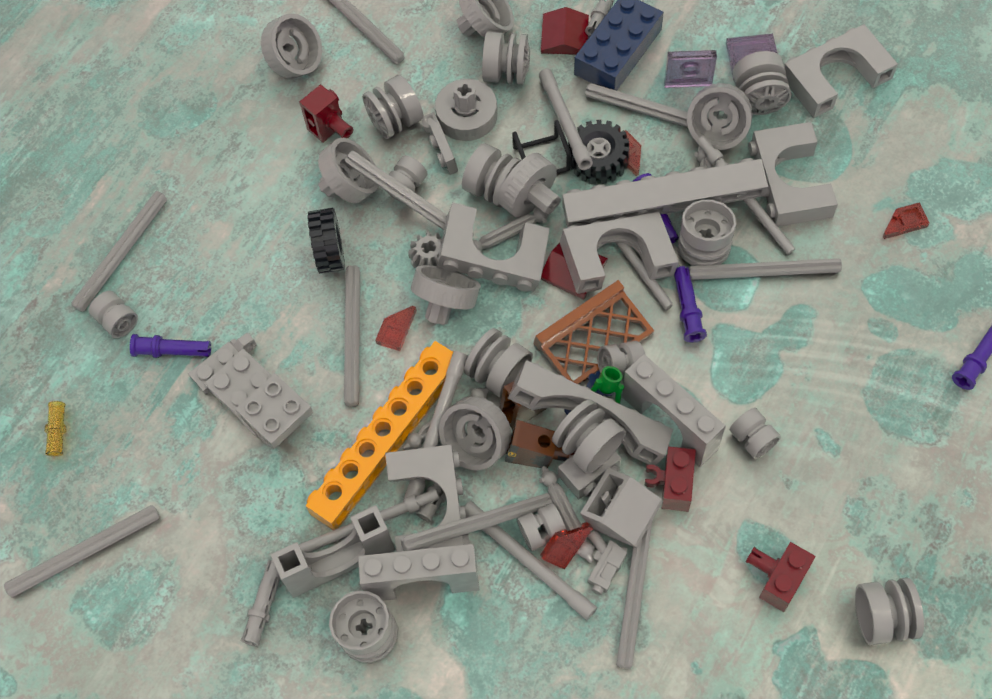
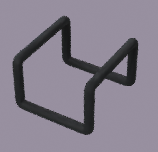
M558 120L554 121V135L521 144L517 132L514 131L512 133L513 149L519 151L522 160L526 157L523 148L552 141L560 136L566 152V167L557 169V174L571 169V151Z

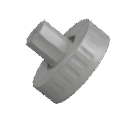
M459 0L463 15L456 21L459 30L467 36H470L475 31L484 38L487 31L503 32L504 35L514 26V16L507 0Z
M286 14L269 22L263 30L261 36L262 54L268 66L279 76L294 79L311 73L319 65L322 57L321 39L316 28L305 17L298 14Z
M473 79L456 80L447 84L438 93L435 100L436 117L444 134L450 138L460 141L476 140L487 135L495 126L498 115L497 100L492 89L485 83ZM456 113H458L459 115H462V116H470V117H461V116L456 115Z
M724 83L711 84L699 91L693 98L687 112L688 129L696 141L700 137L705 136L714 149L726 150L732 148L746 137L750 129L753 117L752 105L749 98L738 87ZM719 110L724 111L723 116L719 115Z
M337 138L319 154V169L323 176L318 184L319 188L327 197L338 195L350 203H360L374 193L379 186L347 165L345 159L351 151H355L375 165L369 154L356 142L347 138Z
M533 153L525 157L512 169L503 182L498 195L499 205L516 218L529 214L535 207H538L547 215L551 214L561 201V198L550 190L557 175L556 166L539 153Z
M432 265L416 267L411 284L412 292L429 302L425 318L432 323L442 325L448 323L452 308L463 310L474 308L481 287L479 282L463 273L448 272L441 267Z
M467 397L450 407L443 414L439 424V437L442 446L452 445L453 451H458L460 466L470 470H483L493 465L506 454L511 443V429L505 414L493 402L485 398ZM466 422H468V424H467V429H466V430H467V434H466V431H465V424H466Z

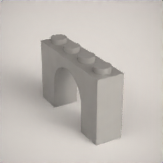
M863 24L857 28L849 29L845 34L837 38L829 39L825 44L817 48H810L806 53L798 57L790 58L784 64L791 91L811 116L815 118L833 109L838 93L822 75L820 69L823 66L833 62L847 63L855 67L871 87L875 88L893 79L898 63Z
M811 122L754 131L752 141L748 143L750 156H754L755 160L762 159L768 183V189L762 197H766L768 202L767 214L773 219L777 227L833 218L838 206L831 183L806 188L793 187L782 181L775 170V167L783 161L814 156L818 141Z
M452 202L447 214L436 266L448 272H460L467 274L471 278H483L491 280L497 285L506 284L517 287L521 291L534 292L541 280L550 228L525 222L519 234L516 254L506 260L490 259L481 254L473 243L472 230L477 209Z
M660 212L645 213L627 218L619 217L615 220L604 222L595 221L582 226L572 225L562 231L560 245L577 294L602 289L606 275L597 249L607 243L620 242L633 247L642 258L649 280L674 276L679 263Z
M645 354L625 371V387L622 398L640 414L646 411L652 404L657 405L666 412L681 431L683 437L681 448L696 449L695 463L699 467L719 450L726 425Z
M452 445L385 453L389 482L427 479L435 482L443 489L447 499V510L438 526L466 518L465 506H459L458 495H463L462 479H456L455 468L460 467L458 451H453ZM467 533L420 549L469 544V536ZM412 534L395 536L396 552L404 551L401 539Z
M377 505L351 516L354 530L347 538L330 548L318 552L305 553L296 542L270 554L282 582L293 598L358 568V556L389 553L395 550Z
M474 544L358 556L362 590L378 595L382 601L395 600L396 587L417 581H441L448 583L452 593L480 590Z

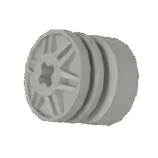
M487 31L482 60L483 82L499 83L502 72H505L508 84L513 83L514 73H517V84L524 85L530 64L528 34H521L519 44H517L516 33H512L509 44L504 41L503 32Z
M770 51L755 52L745 56L734 66L733 76L736 87L749 98L753 115H765L778 111L790 101L792 94L786 77L784 63L779 54Z
M396 75L384 82L385 92L380 87H375L372 92L367 91L362 96L371 122L386 139L391 138L394 132L400 133L402 131L401 122L410 127L421 121L424 117L421 104L415 92L401 75Z
M483 143L474 151L466 165L462 178V189L477 197L484 195V199L487 202H493L494 205L502 208L498 203L499 191L506 177L521 160L513 158L508 153L501 156L499 149Z
M715 200L696 201L685 209L682 215L678 251L686 262L693 266L721 265L727 260L736 228V217L732 210L725 204Z
M493 328L487 331L473 347L466 360L464 373L471 378H475V381L480 384L487 381L486 389L501 398L503 387L515 381L519 370L526 360L532 362L533 353L518 343L510 346L511 338L506 335L502 336V332Z
M590 399L576 406L563 419L552 437V442L557 447H562V452L569 455L575 452L573 462L586 474L596 471L609 460L626 436V430L615 420L610 418L602 422L605 417V411L600 408L597 409V404Z
M899 578L898 581L888 580L885 583V589L879 582L857 585L855 590L857 619L867 644L890 643L893 634L899 641H905L907 638L912 640L920 639L923 636L924 616L922 604L916 586L910 578Z
M354 591L344 595L336 602L330 613L329 627L333 638L350 658L358 662L372 663L383 659L393 649L397 641L398 627L394 616L382 599L369 591ZM370 626L371 629H368L367 635H363L366 632V627Z

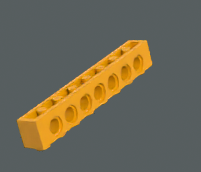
M434 341L430 347L427 346L422 351L418 363L407 370L404 381L400 386H395L388 397L389 400L383 407L380 406L375 411L372 417L373 420L368 427H363L356 437L357 441L351 448L348 447L342 453L339 464L335 469L332 468L327 472L321 487L309 495L306 508L311 516L332 530L338 529L387 466L385 453L396 452L407 440L408 434L413 432L440 397L453 351L437 341ZM431 369L437 371L433 375L425 374L428 370ZM412 390H421V393L418 395L410 394ZM399 409L406 410L403 415H394ZM382 430H390V433L386 436L378 435ZM367 450L374 451V454L370 457L362 456ZM348 472H358L354 478H346ZM334 492L342 493L336 500L329 499L330 495Z

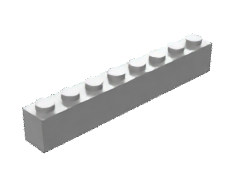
M747 158L739 163H720L707 169L696 167L689 172L680 173L673 171L662 177L646 176L634 182L623 180L616 183V185L606 186L601 184L583 191L573 189L563 194L562 206L568 228L572 225L582 226L595 221L604 222L615 220L619 217L627 218L645 213L660 212L661 215L683 211L693 202L700 200H715L721 203L762 197L768 189V183L762 159L753 160L752 158Z

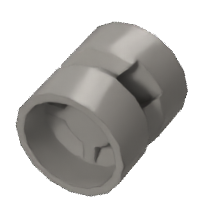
M405 155L394 166V171H391L388 175L415 192V187H419L428 174L425 167L419 161ZM388 193L390 196H392V197L395 198L396 200L400 201L399 199H397L396 197H394L393 195H391L390 193Z
M113 291L101 293L92 301L89 307V314L113 338H121L133 330L138 321V315L129 306H125L124 301Z
M638 341L623 342L620 345L601 346L597 355L600 373L604 367L613 366L619 369L624 376L625 371L645 354L642 345Z
M756 407L742 414L729 429L739 442L745 441L744 448L754 459L766 454L781 439L780 434L772 425H765L766 419Z
M553 503L539 508L536 515L530 512L517 518L518 526L530 551L545 546L548 539L554 542L567 536L564 522Z

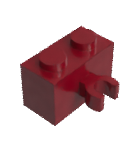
M668 446L665 470H661L653 464L646 466V472L655 474L656 478L645 479L644 485L649 488H654L659 484L663 485L661 509L689 512L692 502L696 449Z

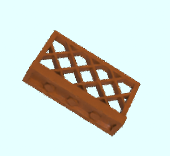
M619 280L535 336L533 344L539 351L544 353L557 372L578 385L588 379L591 373L595 374L599 371L598 364L587 362L588 350L598 351L600 346L589 345L591 333L606 335L604 346L608 345L609 336L624 338L623 342L631 339L640 343L654 333V329L623 291L625 287ZM622 300L628 308L627 316L613 314V305ZM597 316L608 318L607 329L592 328L593 319ZM611 319L626 321L625 332L610 331ZM629 322L639 323L645 332L640 335L628 334ZM576 330L588 332L586 344L571 342L572 333ZM556 344L567 346L566 357H555L550 348ZM570 347L585 349L584 360L569 359ZM568 364L583 366L581 376L574 381L567 373ZM586 367L591 368L590 370H588L587 372H585Z

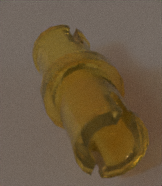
M52 401L48 403V424L44 428V432L47 433L45 450L47 456L56 457L63 455V434L66 433V425H64L66 404L64 402Z

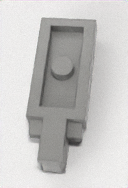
M435 112L425 115L421 119L425 132L431 133L429 138L433 148H439L440 150L437 157L441 167L446 166L450 175L458 172L455 158Z
M247 332L237 340L234 338L191 370L188 375L205 394H208L210 391L204 383L240 350L244 349L248 353L257 344Z

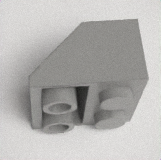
M607 468L580 514L591 529L637 548L663 500L632 477Z

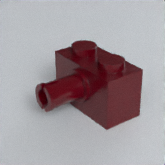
M320 84L299 101L307 130L322 143L334 133H337L341 138H349L354 129L342 119L343 114L339 108L337 94L331 89L327 90Z
M790 542L781 559L777 558L776 560L754 546L746 563L768 574L767 578H769L759 598L785 612L816 556Z

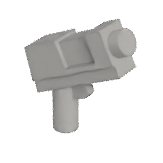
M594 531L588 538L597 549L594 554V560L598 561L590 575L588 583L593 585L592 591L594 593L602 595L603 592L607 593L615 573L619 571L626 559L627 548L620 547L612 540L607 545L598 531Z

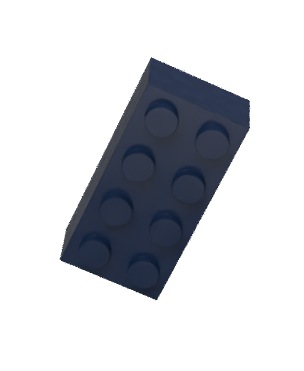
M617 0L574 57V75L592 84L617 91L662 30L664 12L640 0Z

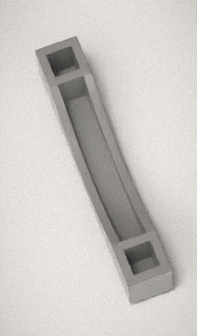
M527 360L519 370L508 399L531 410L541 408L573 410L583 401L590 399L597 404V409L600 408L605 411V417L602 422L611 418L626 430V436L622 444L629 455L649 465H657L666 456L673 432L672 428L665 426L660 421L652 420L634 409H629L616 403L611 398L599 395L588 387L580 386L562 375H557L544 369L539 364Z

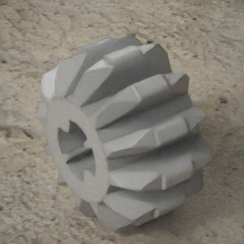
M428 231L425 237L418 234L416 237L417 241H411V249L408 251L411 265L414 268L421 265L436 266L442 242L439 233L431 236Z

